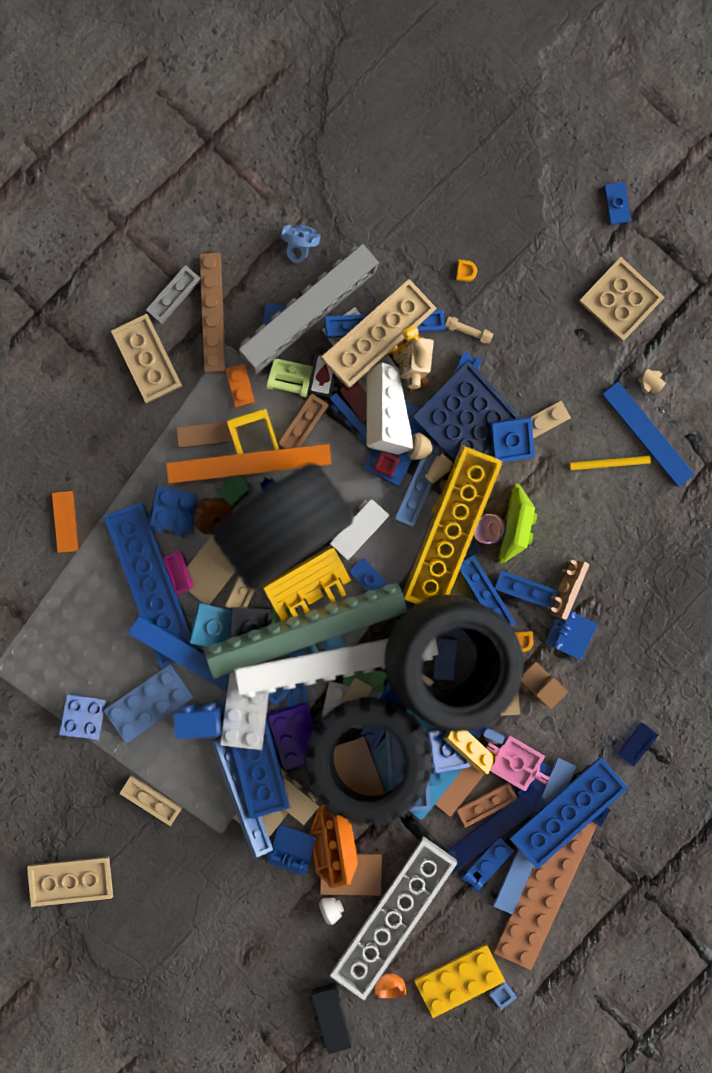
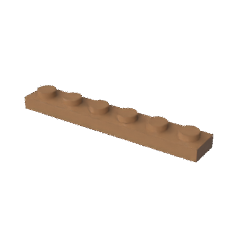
M200 254L204 372H226L221 254Z

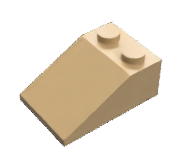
M213 535L187 567L195 587L189 590V592L206 605H210L236 574L235 567H232L228 562L227 557L224 556L220 547L215 543Z

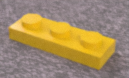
M468 731L446 732L443 739L482 775L489 773L495 760L493 754Z

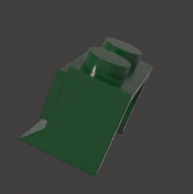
M242 475L239 477L232 476L223 485L224 488L216 489L233 507H236L252 492L249 489L251 484Z

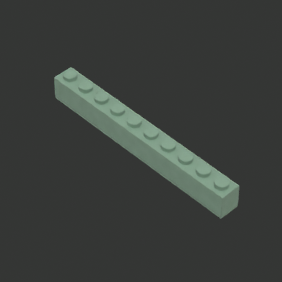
M396 582L367 591L355 597H349L337 603L329 604L317 610H311L296 617H290L285 621L273 623L258 630H252L244 635L205 647L204 651L213 678L232 673L233 669L255 665L406 613L407 608L403 593Z

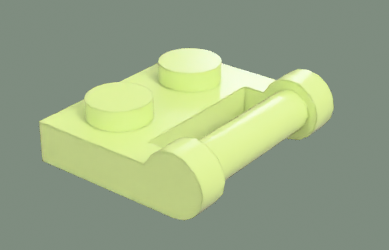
M274 359L267 389L273 390L275 388L307 397L313 366ZM275 379H280V380L289 381V382L298 383V384H303V385H302V386H299V385L290 384V383H286V382L276 381Z

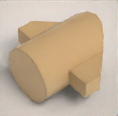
M647 369L638 378L644 393L647 394L651 391L654 395H657L666 383L660 378L661 372Z

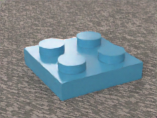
M198 603L189 643L208 647L212 644L229 640L231 610Z

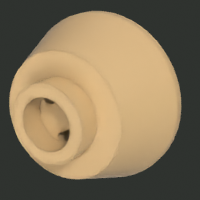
M421 433L412 435L414 449L407 451L408 456L412 460L425 459L432 452L433 447L430 440Z

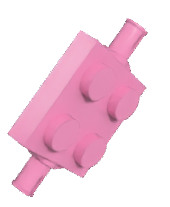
M512 736L508 737L506 743L501 748L489 742L486 749L496 755L495 762L490 769L491 772L523 791L527 790L529 784L534 779L539 780L545 785L547 784V781L544 779L549 780L550 777L539 772L540 765L545 758L543 754Z

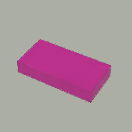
M180 550L163 557L176 595L195 588Z

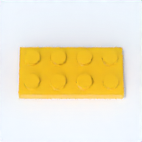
M486 943L414 979L433 1018L505 982Z

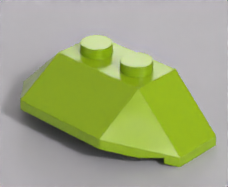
M513 484L505 522L506 531L502 538L497 563H505L526 549L528 544L531 545L533 533L530 531L531 526L536 523L537 513H534L535 507L520 484Z

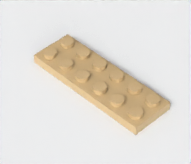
M408 279L321 357V360L349 389L404 339L402 330L411 326L418 327L437 308Z

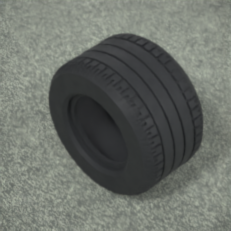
M310 462L295 469L245 502L214 528L213 539L215 543L220 547L224 556L227 557L231 566L235 567V572L240 578L242 577L241 580L246 587L254 590L259 589L353 523L352 510L349 506H346L347 503L341 495L339 496L340 493L332 485V481L320 465Z
M434 596L420 601V603L409 608L400 617V620L398 619L395 627L391 630L392 633L389 635L386 644L384 659L389 685L399 701L426 724L450 732L475 730L486 726L501 716L513 702L512 700L515 699L523 678L524 659L522 647L511 625L504 617L491 608L463 596ZM455 627L463 629L470 635L476 647L477 659L473 672L466 681L451 689H437L429 686L423 681L421 672L422 660L426 649L442 632Z

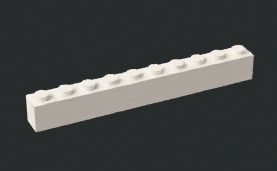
M388 638L233 669L237 693L239 695L243 694V697L255 696L257 691L263 690V693L275 692L277 687L283 686L284 689L295 688L296 683L303 682L304 685L316 683V679L323 678V681H330L336 679V675L343 674V677L354 676L356 671L362 670L363 673L374 672L375 668L382 666V669H385L384 659ZM436 638L426 649L422 661L432 660V656L438 655Z

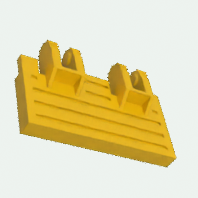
M331 545L263 585L262 588L280 620L283 621L289 617L285 610L287 608L292 617L299 616L294 609L298 605L301 606L304 614L309 612L310 610L304 598L308 605L324 597L320 590L321 588L331 604L335 602V597L329 589L332 585H335L341 597L346 596L338 578H340L343 585L351 580L335 548Z

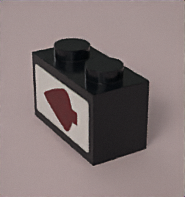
M316 353L307 393L308 395L313 394L316 397L330 399L332 395L337 394L338 383H335L336 375L321 360L323 354Z

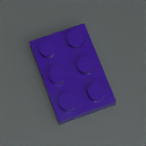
M307 702L268 713L283 769L288 770L304 765L305 755L308 750L307 742L314 729Z

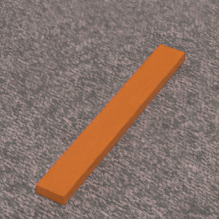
M327 443L167 462L166 465L169 483L295 469L310 462L320 466L332 463L330 446Z

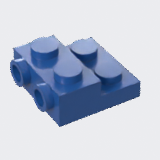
M156 485L147 524L152 525V530L164 532V529L172 530V535L183 537L184 533L189 534L197 495Z

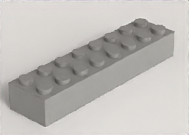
M363 244L359 248L357 246L353 247L348 252L349 256L345 260H338L332 266V271L328 274L324 272L317 279L318 282L313 287L311 285L306 287L299 299H292L286 305V310L282 313L278 311L272 316V322L267 326L265 324L260 326L255 331L256 335L250 339L248 337L240 344V357L255 375L376 273L379 262Z

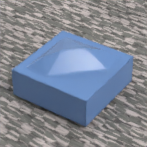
M485 727L482 732L485 739L492 744H502L504 741V735Z

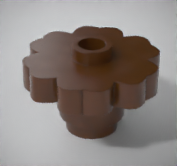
M216 497L201 499L197 504V510L194 515L196 528L203 534L210 532L213 535L216 525L232 513L233 506L223 497L219 500Z

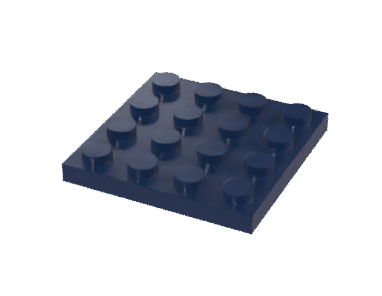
M469 360L465 361L411 416L453 463L461 445L484 454H488L493 449L490 422L521 418Z

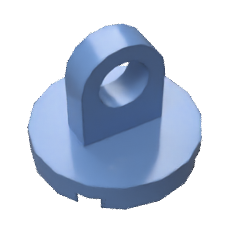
M290 224L282 227L280 234L281 238L288 242L287 256L294 263H300L308 256L309 247L319 245L321 235L317 234L315 229L303 225H296L295 228H291ZM294 248H299L301 250V257H297L294 254Z

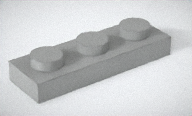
M185 265L146 311L163 324L201 281V278Z

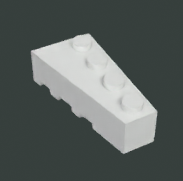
M380 363L367 372V447L399 455L414 449L398 367Z

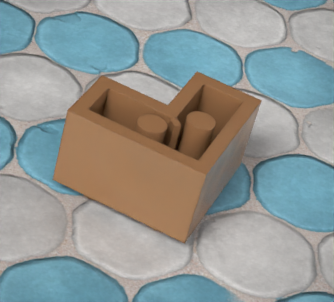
M532 661L523 671L520 687L525 692L530 690L535 695L533 699L543 708L547 706L552 709L568 693L554 677L550 676L535 661Z

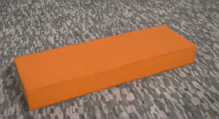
M73 491L52 493L58 553L79 551Z

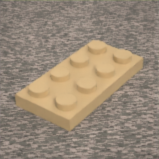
M148 314L111 331L146 404L182 387Z
M109 856L31 864L27 866L31 907L113 898Z

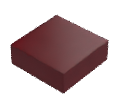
M381 451L373 470L392 478L400 459Z

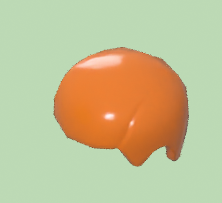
M393 973L381 976L374 985L375 994L377 995L378 993L379 998H396L406 995L404 980Z

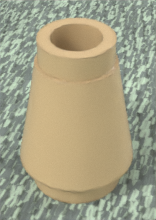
M443 454L439 457L436 456L424 477L434 484L451 471L453 463Z

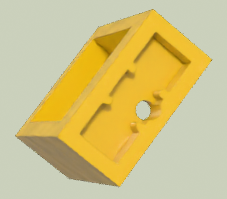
M266 408L227 420L237 454H243L244 452L235 427L263 418L274 450L279 449Z

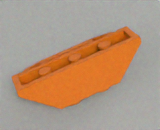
M325 805L317 808V814L313 820L310 835L317 837L313 850L316 873L333 889L350 884L358 861L352 824H349L348 820L343 817L333 816L324 809Z

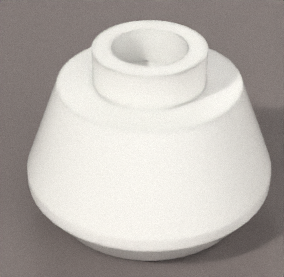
M322 898L319 902V907L326 923L334 925L342 917L341 912L344 911L341 901H336L335 898Z

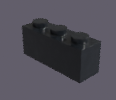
M336 982L312 989V996L309 997L311 1008L316 1009L317 1012L315 1022L317 1028L322 1030L323 1036H320L323 1049L327 1048L329 1055L352 1048V1039Z

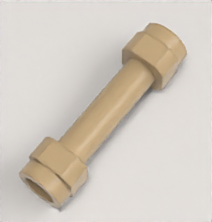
M449 316L445 325L448 330L454 332L455 329L480 339V342L489 345L493 337V333L484 329V332L458 322V319Z

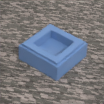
M506 982L488 991V994L500 1010L517 998Z

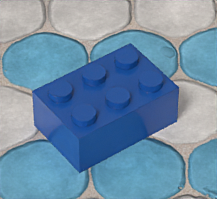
M208 702L201 707H197V703L184 704L185 706H182V708H179L174 713L175 739L216 737L223 731V712L221 705H217V702Z

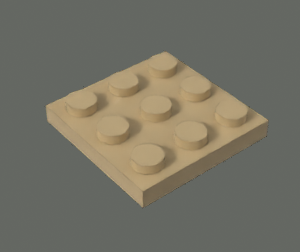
M620 257L579 302L623 342L665 297Z

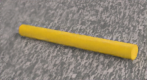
M650 456L571 462L569 466L571 471L650 464L651 459Z

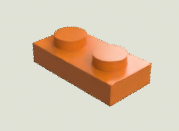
M245 364L226 368L235 407L239 408L254 404L255 400Z

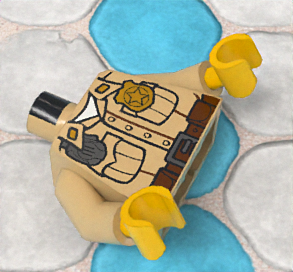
M411 326L402 330L404 338L409 341L401 346L398 351L397 346H395L387 355L392 354L394 356L393 359L399 365L400 377L408 379V388L418 389L420 388V380L430 372L433 340L418 337V329Z

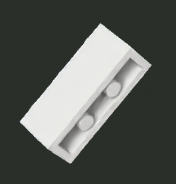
M372 499L369 502L365 500L358 507L360 512L355 517L353 516V523L332 538L333 541L330 544L347 560L354 555L389 517V514Z

